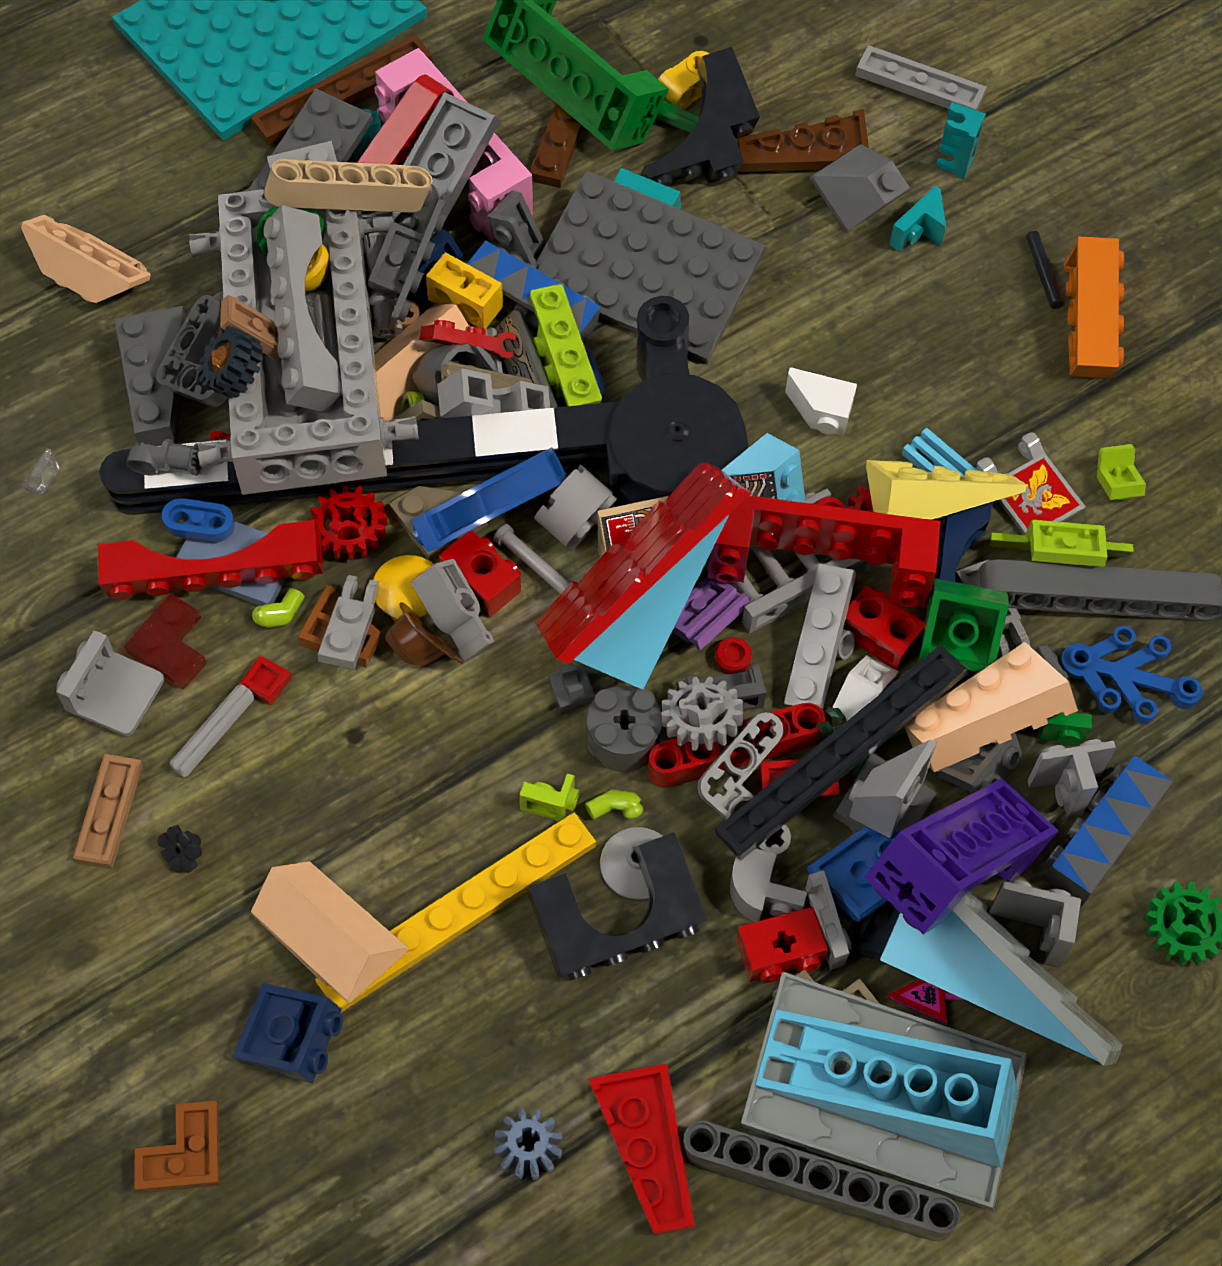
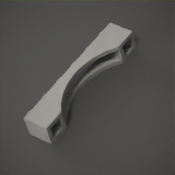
M281 205L266 220L264 225V236L267 238L268 246L267 264L270 267L272 280L270 291L274 297L275 305L274 324L277 327L279 340L278 356L281 358L282 365L281 385L285 391L286 404L325 412L342 395L338 362L329 353L317 334L310 318L305 298L307 267L315 251L322 245L319 215Z

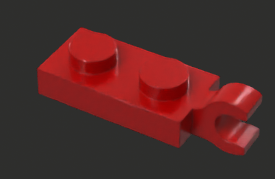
M434 320L433 325L421 326L419 340L441 345L469 344L481 347L487 353L493 354L500 359L512 358L513 353L506 352L502 347V343L504 340H516V335L511 332H502L492 337L487 336L486 329L467 326L464 331L455 329L454 322Z

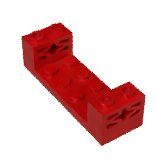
M748 496L729 514L710 554L708 578L716 579L722 583H744L749 545H753L763 550L782 549L794 551L800 555H827L837 560H864L873 565L892 564L889 603H897L905 608L925 607L936 574L941 521Z

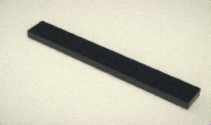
M939 645L716 827L715 834L741 861L965 677L967 669L942 645Z

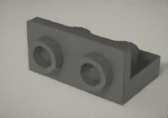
M1016 733L1011 734L1012 739L1002 744H998V742L986 744L979 747L978 754L937 771L939 778L968 790L970 795L1000 779H1004L1008 772L1018 765L1022 756Z

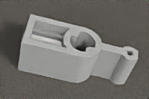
M454 558L432 565L411 582L436 626L441 631L451 635L459 649V655L464 661L471 659L494 642L493 636L486 630L478 616L480 604Z

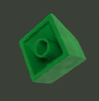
M934 578L919 660L921 661L939 645H942L967 670L980 672L994 663L997 659L1009 607L1007 592Z

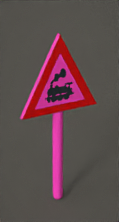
M918 979L885 996L946 1024L945 1000H965L950 992H944L943 989L922 979Z

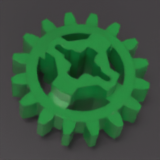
M1177 881L1172 884L1170 891L1162 887L1156 894L1157 898H1152L1148 903L1147 907L1150 911L1146 913L1143 921L1152 924V926L1148 928L1145 935L1146 937H1156L1157 942L1153 946L1155 951L1161 948L1167 950L1165 960L1169 961L1176 955L1179 957L1181 966L1185 967L1190 958L1193 959L1196 966H1201L1206 957L1212 961L1219 954L1218 949L1222 950V910H1219L1217 907L1222 898L1216 897L1211 900L1208 897L1209 887L1206 886L1201 892H1198L1194 882L1190 881L1186 888L1182 889ZM1163 917L1167 921V929L1165 928ZM1208 918L1211 923V929L1208 926ZM1187 921H1189V922L1191 923V924H1189L1188 926H1186V925L1184 924V923H1186Z

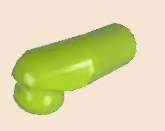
M289 588L281 603L257 606L252 613L253 621L257 625L266 628L288 625L305 596L300 591Z
M609 790L585 803L586 810L593 820L614 809L623 810L624 816L628 819H634L643 812V807L640 804L641 798L635 792Z

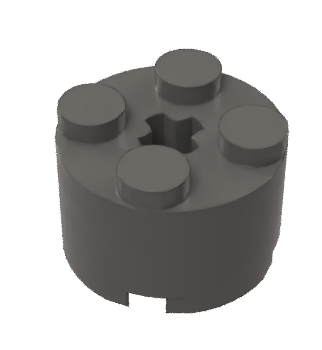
M469 344L440 345L432 348L422 358L418 369L414 372L413 382L418 387V391L423 394L424 401L439 407L437 384L442 381L441 367L446 365L447 362L495 372L497 370L491 356L481 347Z
M622 685L602 689L595 695V699L592 701L587 713V746L593 757L595 756L601 761L602 765L606 768L618 772L638 770L649 760L651 749L660 743L662 716L653 694L645 689Z

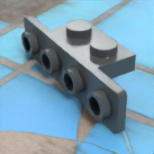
M441 199L437 201L424 235L392 222L377 257L367 286L398 298L387 326L389 329L394 330L397 320L404 322L412 304L406 301L409 290L416 293L424 274L417 271L421 261L428 263L435 246L434 243L429 241L433 231L440 234L447 216L441 212L445 203Z

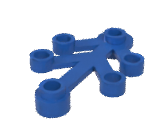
M1119 626L1111 637L1091 647L1080 643L1069 645L1061 655L1063 670L1071 678L1083 679L1096 698L1098 709L1106 714L1114 713L1121 703V696L1116 690L1106 688L1099 675L1112 679L1132 708L1134 719L1141 724L1152 722L1158 708L1155 702L1143 698L1135 685L1170 694L1172 703L1181 709L1195 707L1202 697V686L1195 678L1181 677L1175 680L1137 669L1154 660H1164L1171 650V642L1164 636H1154L1147 647L1115 663L1101 659L1117 649L1125 651L1131 648L1136 637L1135 632L1128 626ZM1117 635H1125L1129 641L1123 642ZM1153 645H1161L1164 648V652L1155 650ZM1074 656L1081 657L1086 662L1079 663L1075 660ZM1182 686L1190 688L1194 693L1185 692ZM1109 697L1115 704L1108 705L1103 701V698ZM1139 708H1147L1151 715L1142 714Z

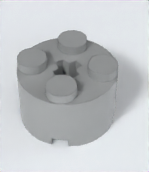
M580 465L550 496L551 499L548 501L549 505L547 507L543 505L534 519L564 546H569L574 550L584 540L587 532L593 525L596 526L598 524V511L610 508L617 498L613 496V492Z

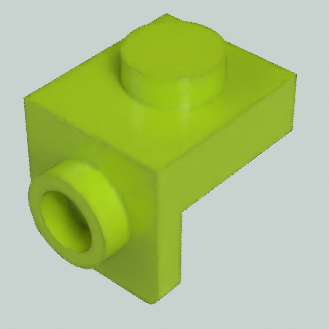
M1132 444L1104 447L1099 450L1097 479L1110 500H1127L1130 497L1145 496L1146 483L1134 466L1135 448Z

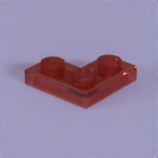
M170 593L124 646L126 652L144 665L160 671L164 678L184 690L207 664L203 655L181 642L201 619L200 612Z

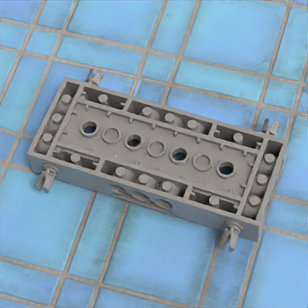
M264 189L218 195L219 231L210 234V232L189 234L191 254L196 256L213 253V251L221 252L223 299L228 295L233 296L274 321V297L270 291L272 283L271 271L267 264V257L262 254L257 243L256 231L262 216L275 205L266 200ZM316 209L324 222L325 234L322 244L330 255V270L327 280L318 289L305 292V298L314 327V297L318 294L322 296L328 294L333 299L342 395L325 412L286 404L285 391L281 385L282 365L261 352L263 360L257 364L261 368L259 373L253 374L252 377L255 380L252 385L247 383V391L244 393L240 391V396L229 398L230 440L222 443H198V457L201 467L228 461L233 462L242 495L387 476L384 446H387V442L419 439L416 416L394 419V421L387 422V420L384 421L383 417H381L362 238L368 232H388L391 223L394 222L393 212L381 211L365 215L359 210Z

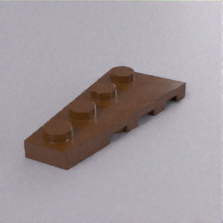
M864 109L853 111L852 116L839 118L838 115L827 117L825 122L810 126L807 122L796 124L794 129L784 132L775 129L738 138V147L744 160L740 172L822 170L860 144L869 148Z

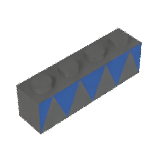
M485 241L467 263L471 267L501 282L503 292V308L501 310L507 314H510L513 310L523 312L527 325L537 331L539 322L530 299L531 290L558 284L563 285L583 343L597 326L600 305L596 304L591 298L582 296L566 287L560 280L552 279L538 271L532 264L524 263L510 255L502 247Z
M1135 755L1127 766L1119 763L1107 780L1112 784L1111 788L1107 793L1101 790L1098 791L1087 809L1092 811L1086 821L1080 817L1077 819L1066 835L1072 840L1065 849L1058 845L1045 863L1051 868L1044 880L1057 889L1067 891L1071 897L1080 898V905L1082 907L1173 783L1169 778Z

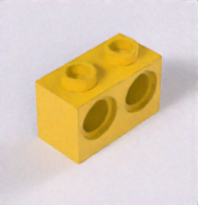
M446 252L426 275L428 300L435 304H456L465 320L478 328L486 329L503 308L501 282Z

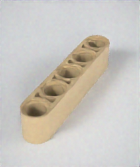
M280 159L272 164L264 188V196L268 202L278 207L285 205L292 208L418 212L423 207L433 181L430 173L418 166Z

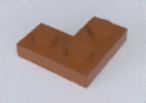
M217 1100L176 1104V1145L135 1148L134 1190L137 1193L220 1186L219 1104Z

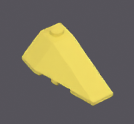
M867 460L866 464L873 511L877 513L932 520L1026 492L1027 486L1013 475L966 470L965 475L961 476L959 472L942 466H933L932 472H926L922 469L912 468V463L901 461Z

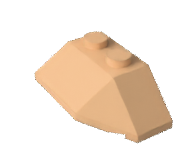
M46 215L22 222L21 229L41 272L55 280L56 284L80 294L86 301L97 303L150 280L151 274L141 262L87 232L68 224L56 223L53 218Z

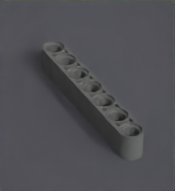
M990 560L979 567L981 587L1007 592L1008 608L1201 621L1215 620L1222 617V579L1216 574L1015 560Z
M707 1121L692 1123L684 1133L682 1143L684 1158L688 1163L705 1170L931 1241L945 1240L956 1229L960 1221L958 1205L951 1198ZM696 1136H704L711 1142L712 1148L706 1152H698L692 1148L690 1140ZM735 1148H743L750 1154L751 1161L744 1165L736 1164L730 1158L729 1152ZM775 1160L785 1162L789 1166L790 1174L785 1177L773 1175L769 1169V1163ZM815 1172L824 1174L828 1178L829 1187L823 1190L814 1188L809 1182V1175ZM852 1185L864 1187L868 1192L869 1200L866 1202L853 1200L848 1191L849 1187ZM893 1197L903 1199L908 1205V1214L898 1215L890 1209L889 1199ZM935 1209L944 1212L948 1218V1226L944 1228L935 1226L930 1221L929 1211Z

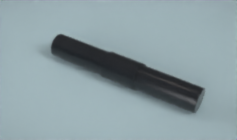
M1031 231L1026 235L1040 281L1043 284L1050 307L1052 309L1059 308L1063 305V300L1049 258L1045 252L1039 232Z

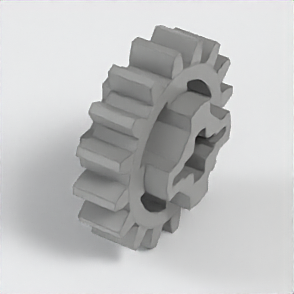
M696 676L693 677L691 685L680 681L678 682L679 691L672 689L667 691L668 700H662V726L667 727V736L669 738L677 736L679 746L684 745L688 741L691 742L692 750L696 751L699 744H705L707 750H712L713 742L717 741L722 746L726 745V735L736 737L737 727L743 725L742 699H738L736 689L727 691V682L724 680L715 685L713 684V678L709 676L705 683H700Z

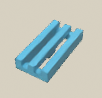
M928 428L924 429L921 436H916L910 445L907 444L902 450V455L918 469L926 472H932L933 465L917 452L918 449L931 459L935 466L946 467V469L957 471L961 476L965 475L966 470L978 471Z

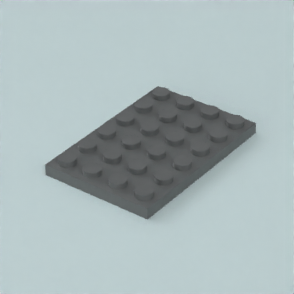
M586 170L537 260L539 266L537 270L552 279L560 280L566 287L580 295L591 298L596 304L601 306L600 318L634 333H637L638 311L647 300L657 296H671L680 300L686 306L690 315L688 356L708 364L766 252V245Z

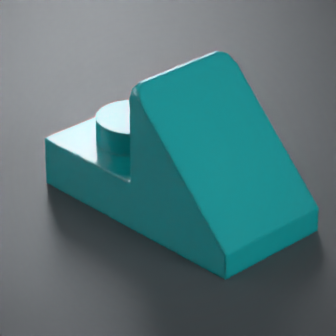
M934 186L894 224L890 246L900 252L909 243L914 244L922 234L937 245H942L946 221L941 189Z

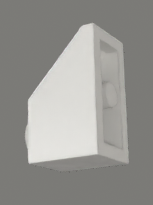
M790 367L785 392L808 426L827 435L836 434L844 436L857 384Z
M866 655L849 672L831 711L838 714L839 719L845 723L892 685L899 671Z

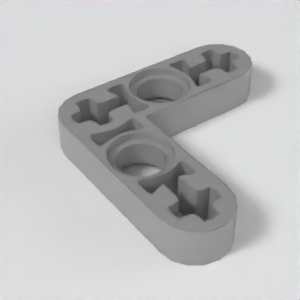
M765 712L751 718L698 781L697 789L700 797L725 820L734 813V808L740 801L748 802L754 797L742 784L783 735L782 722L776 715ZM769 721L772 724L770 732L773 736L772 738L766 736L758 741L756 746L762 748V751L758 753L754 745L744 741L743 738L747 735L749 740L754 739L760 731L757 723L764 724ZM737 747L746 749L750 754V763L745 769H737L731 763V753ZM722 763L729 773L738 778L734 782L732 777H727L721 785L722 790H724L723 795L716 793L711 796L708 793L711 786L707 781L709 778L717 780L723 775L725 771L718 768ZM785 824L779 829L780 833L777 836L781 841L779 845L771 844L767 846L765 844L767 840H765L757 848L775 854L784 852L791 842L789 828Z

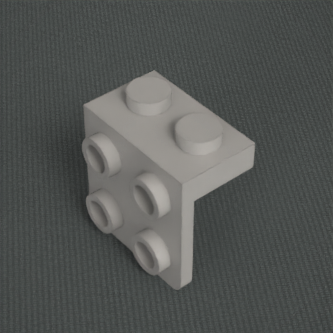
M94 630L88 641H83L79 646L76 660L70 670L65 671L60 676L56 693L65 711L123 736H130L136 730L163 685L164 677L160 671L115 653L107 635Z

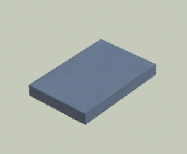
M235 522L233 533L223 541L212 542L187 538L176 558L210 559L229 555L250 546L268 533ZM217 523L214 524L211 528H219L223 524ZM286 578L277 579L276 582L271 584H260L253 581L241 583L240 586L235 588H224L220 585L208 587L263 606L274 603Z

